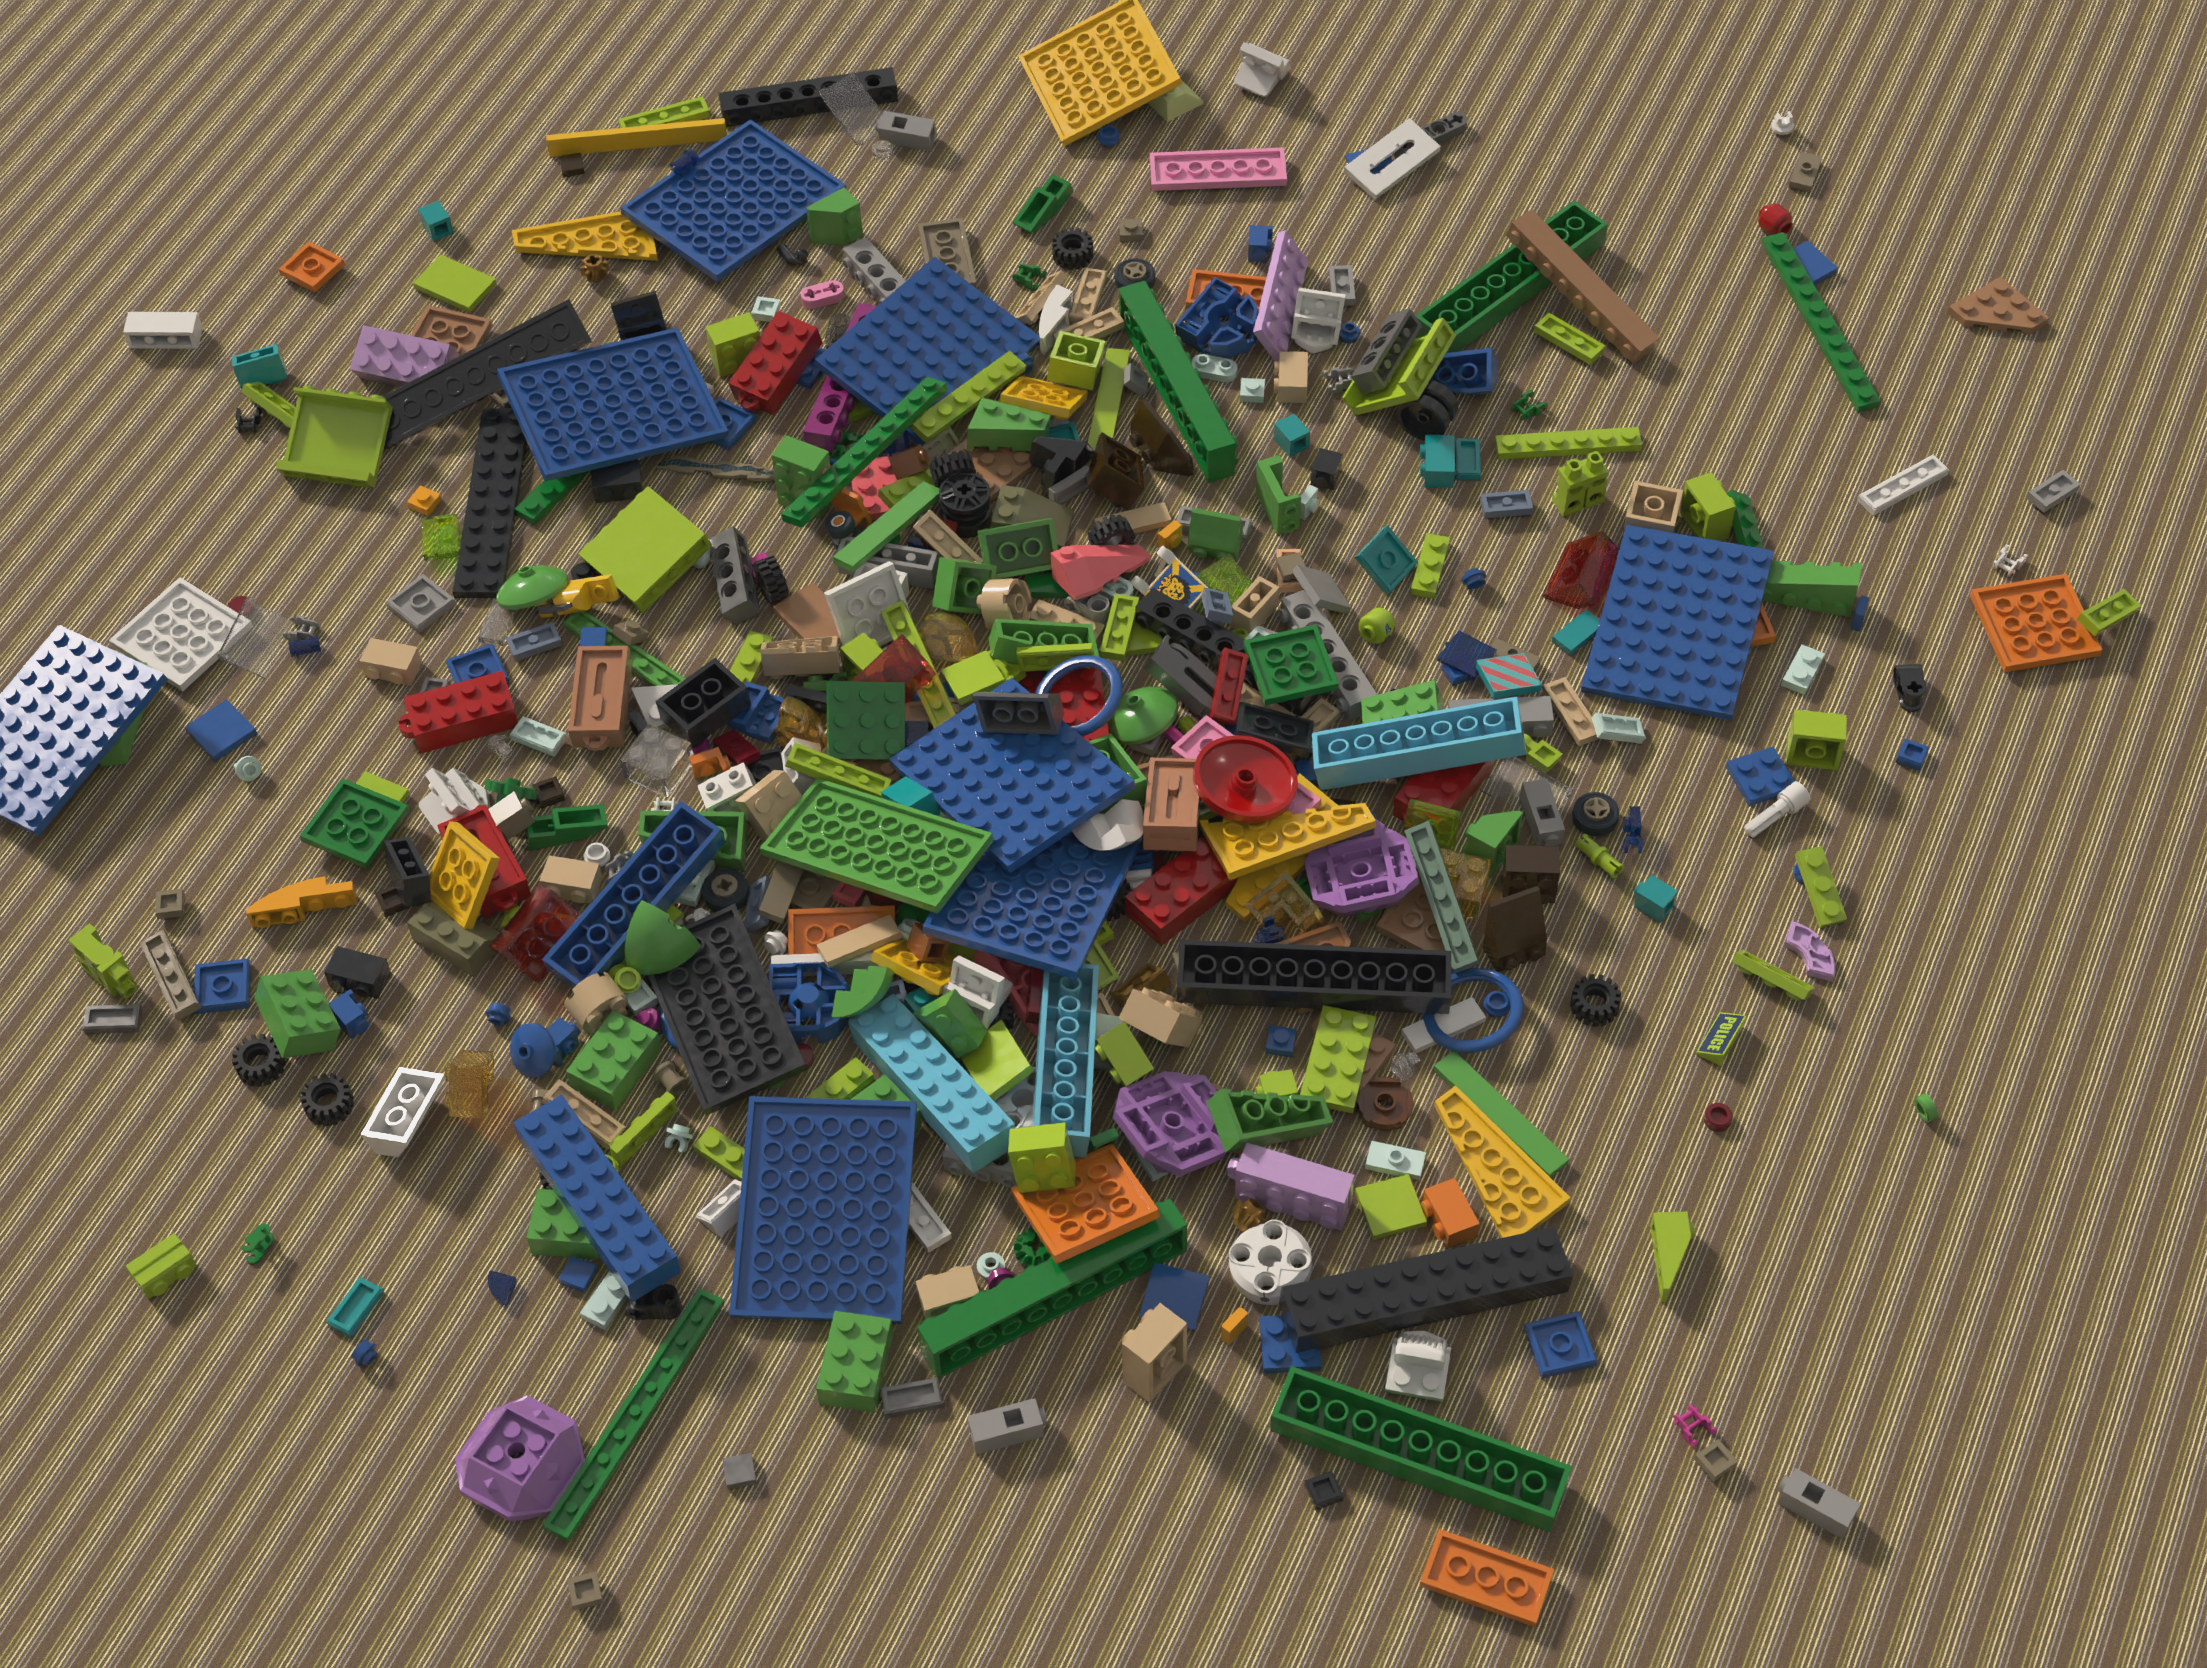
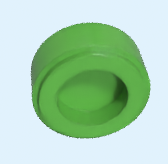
M1924 1093L1915 1098L1916 1110L1923 1121L1929 1123L1938 1118L1936 1106L1929 1095Z

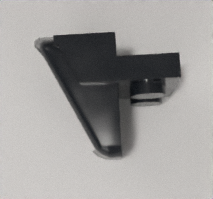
M656 291L610 303L621 340L667 330Z
M1037 437L1033 440L1029 462L1045 472L1041 480V485H1043L1042 496L1049 499L1050 487L1081 469L1090 460L1094 450L1088 442L1050 437Z

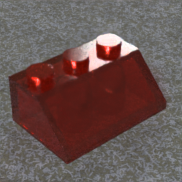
M1604 531L1566 543L1542 596L1547 600L1575 609L1594 606L1599 602L1604 586L1608 583V578L1615 567L1620 549Z
M901 634L852 681L905 683L906 704L912 700L914 695L923 686L931 682L936 672L909 640Z
M539 884L489 947L513 967L539 984L549 972L542 959L581 914L552 889Z

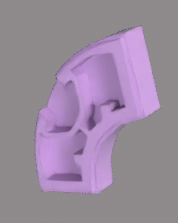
M1791 921L1785 948L1795 951L1803 959L1806 965L1807 976L1833 982L1835 977V961L1831 950L1826 947L1816 932L1802 924Z

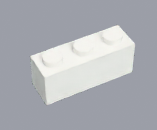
M128 312L123 333L129 348L198 349L203 327L198 312Z

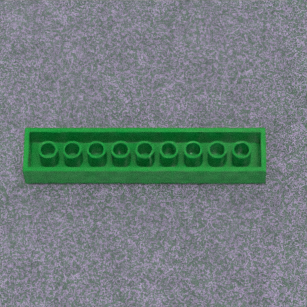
M1574 200L1544 221L1582 260L1606 242L1608 223ZM1512 245L1415 315L1423 325L1416 338L1427 336L1435 321L1444 318L1456 334L1446 353L1459 352L1552 282L1526 258L1516 245Z
M1145 280L1119 288V315L1125 321V328L1123 329L1206 481L1211 483L1234 476L1235 465L1238 463L1235 449L1238 448L1237 439L1234 434H1230L1226 419L1221 418L1216 401L1212 402L1209 389L1206 384H1202L1198 369L1193 368L1189 353L1183 350L1181 338L1174 334L1172 322L1166 319L1163 306L1161 304L1158 305L1154 290L1152 288L1149 289Z
M1169 1198L1164 1202L1154 1203L1160 1214V1218L1058 1264L1055 1263L1051 1256L1047 1261L1039 1265L1029 1266L1022 1274L1014 1278L1002 1280L998 1286L988 1291L978 1292L972 1299L963 1304H955L947 1312L937 1317L932 1316L925 1319L921 1325L917 1326L920 1350L935 1378L938 1377L940 1379L1153 1269L1154 1263L1164 1264L1187 1252V1223L1172 1200Z
M1293 1366L1289 1370L1271 1414V1432L1550 1533L1572 1470L1571 1465Z

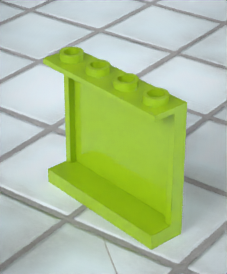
M1444 318L1437 319L1427 336L1414 339L1385 389L1363 394L1356 383L1352 381L1342 400L1355 416L1418 400L1455 339L1456 334Z
M307 385L303 386V388L294 387L293 391L298 395L284 460H277L276 469L283 476L375 489L393 408L386 398L380 395L365 397L357 392L343 394L335 389L320 391L315 387Z
M647 486L607 526L603 527L600 533L591 542L587 543L578 554L583 562L589 564L601 576L612 574L617 589L643 614L712 547V544L704 532Z

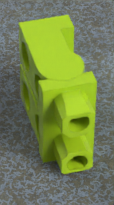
M1598 451L1589 453L1587 459L1581 461L1571 459L1567 461L1566 466L1558 468V475L1560 476L1557 479L1558 490L1556 493H1553L1552 501L1563 517L1582 511L1583 507L1587 509L1605 502L1609 471L1605 467L1603 458ZM1595 494L1596 498L1590 500V498ZM1574 502V506L1568 507L1570 503Z
M90 923L68 940L81 968L106 988L109 995L114 998L117 994H120L126 1000L137 992L138 988L133 983L134 979L123 955L118 951L114 953L110 946L103 945L97 930Z

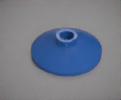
M527 1023L520 1026L514 1032L510 1042V1055L514 1066L520 1073L532 1078L543 1076L551 1069L555 1060L556 1050L554 1040L546 1028L537 1023Z

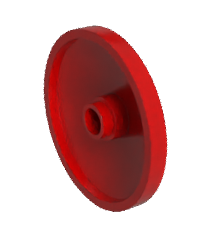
M1226 736L1210 742L1198 754L1193 769V784L1201 800L1219 815L1238 822L1261 823L1279 817L1293 803L1298 787L1297 773L1290 759L1274 745L1250 736Z

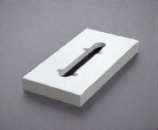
M1409 118L1346 165L1344 173L1371 198L1376 200L1440 152L1441 146ZM1412 142L1414 144L1405 154H1402L1382 169L1379 174L1370 173V170L1406 143Z

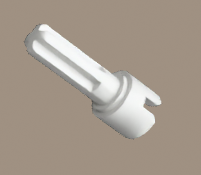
M1793 782L1777 795V802L1744 826L1746 834L1754 838L1786 813L1795 814L1811 800L1807 789L1801 783Z

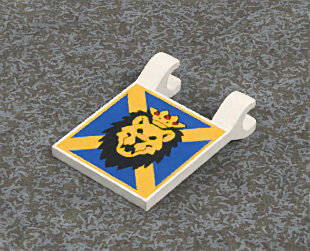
M1161 546L1157 554L1168 563V566L1150 586L1139 576H1135L1131 580L1132 585L1144 596L1152 588H1155L1188 608L1193 609L1201 600L1204 587H1208L1169 549Z

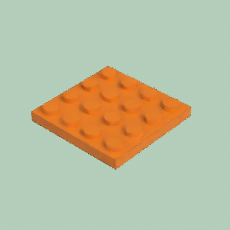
M2067 574L1971 590L1970 598L2004 673L2101 656L2103 650L2097 637H2094L2077 620L2084 609Z
M1112 1143L1088 1153L1086 1158L1079 1157L1075 1159V1187L1019 1193L1017 1185L1010 1188L1013 1198L1056 1264L1160 1218L1157 1206Z

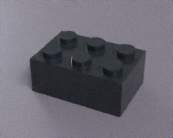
M716 658L655 701L660 719L691 748L701 743L751 705L747 686Z

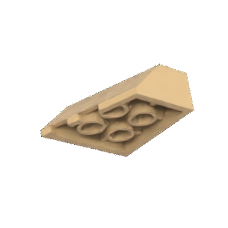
M838 636L762 642L760 650L764 676H770V679L785 678V675L805 677L811 674L827 675L840 673Z

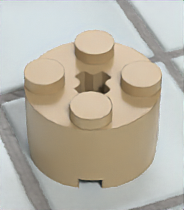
M1015 578L988 580L982 594L977 596V606L982 610L987 629H992L995 618L1030 619L1031 611H1027V603H1031V594L1026 582Z
M603 972L604 976L600 977L596 973L582 980L572 989L573 997L571 999L567 997L564 1002L565 1008L583 1031L590 1033L592 1036L613 1010L624 1016L628 1013L626 1010L628 998L606 972Z

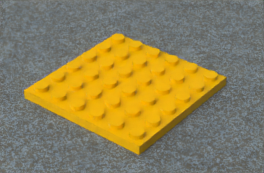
M1121 0L1018 56L1064 147L1183 84L1138 0Z

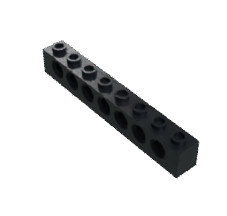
M893 67L718 93L722 118L725 119L726 127L743 125L750 119L757 123L898 102L897 84Z
M1152 588L1135 607V622L1140 627L1154 632L1161 639H1164L1168 634L1171 637L1169 642L1183 646L1205 664H1210L1219 669L1221 653L1224 648L1245 653L1243 647L1245 639L1210 621L1203 615L1155 588ZM1247 661L1244 682L1259 691L1249 661ZM1318 694L1278 704L1282 705L1287 711L1301 716L1318 697Z

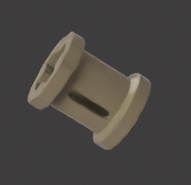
M671 1061L662 1063L653 1073V1078L656 1082H661L667 1089L666 1091L674 1097L684 1092L689 1084L685 1077H681L676 1072L675 1065Z

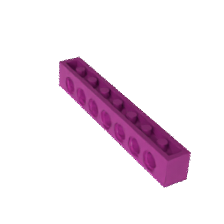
M858 303L847 331L877 306ZM829 376L824 381L804 427L803 436L804 442L833 453L836 444H839L841 441L843 427L848 425L849 413L855 408L856 397Z

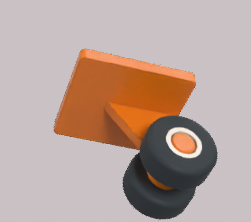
M845 488L831 500L836 512L828 516L825 521V529L832 538L836 550H838L841 539L846 537L856 538L861 534L856 527L858 524L867 528L868 525L873 523L870 512L863 504L862 496L856 491L851 492Z

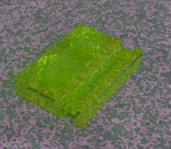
M457 514L433 516V519L427 520L425 517L422 518L424 561H428V558L433 557L436 560L458 557L460 541Z

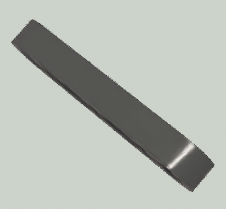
M1454 112L1421 127V129L1436 143L1440 144L1466 131L1467 116L1460 112ZM1434 130H1443L1444 133L1438 134ZM1408 142L1392 155L1398 158L1412 148L1414 144Z

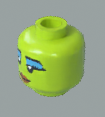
M1383 608L1372 609L1359 622L1361 636L1368 643L1374 645L1384 642L1396 629L1394 616Z

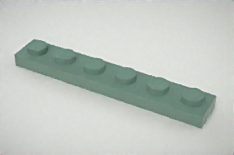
M1426 821L1404 830L1445 950L1451 951L1452 970L1456 974L1480 964L1432 824Z

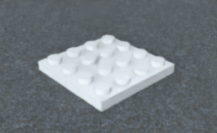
M179 577L116 633L109 642L113 648L127 657L140 663L147 662L149 667L164 673L168 678L166 682L183 692L248 633L253 626L250 620Z

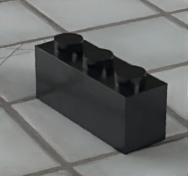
M411 837L384 841L386 869L404 906L417 907L424 903H430V875Z

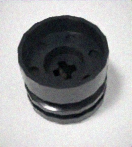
M956 473L948 477L939 489L941 520L960 538L978 536L977 531L988 529L992 521L989 484L983 477L974 473Z

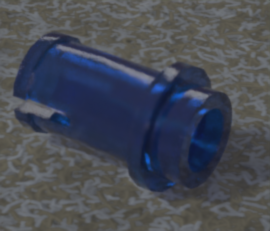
M686 149L683 151L682 156L670 163L671 170L679 176L690 166H695L699 156L693 149Z
M318 636L298 641L292 639V642H288L291 657L296 656V658H299V655L321 652Z

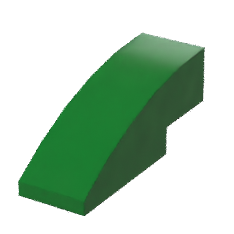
M1051 174L1043 187H1037L1012 222L1013 225L1031 234L1040 229L1061 209L1074 192L1070 182Z
M604 804L553 808L551 815L533 816L535 822L525 829L528 850L563 845L588 837L608 828Z

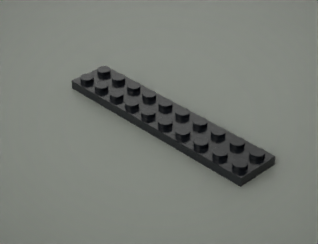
M570 299L385 394L383 397L386 398L393 408L383 451L502 390L503 387L497 376V369L577 351L592 343Z
M482 408L452 591L454 598H496L500 587L506 582L516 517L515 508L518 504L527 440L512 408Z

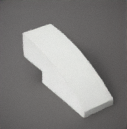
M1059 285L1055 286L1047 298L1040 317V353L1043 355L1055 343L1052 334L1069 326L1068 314L1073 305V291Z

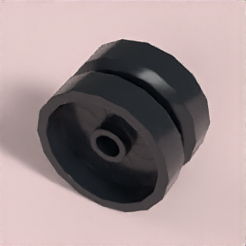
M1430 380L1418 400L1402 403L1399 406L1397 418L1406 432L1415 438L1425 441V435L1445 434L1450 422L1457 414L1459 405L1457 398L1450 389L1439 382Z

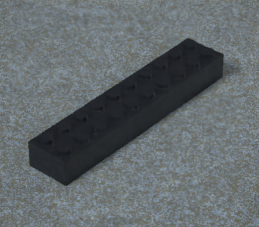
M1180 940L1177 1002L1322 1009L1324 1005L1344 1010L1449 1014L1451 1004V951Z
M1554 1226L1283 1286L1281 1288L1279 1305L1295 1353L1566 1293L1569 1292L1574 1275Z

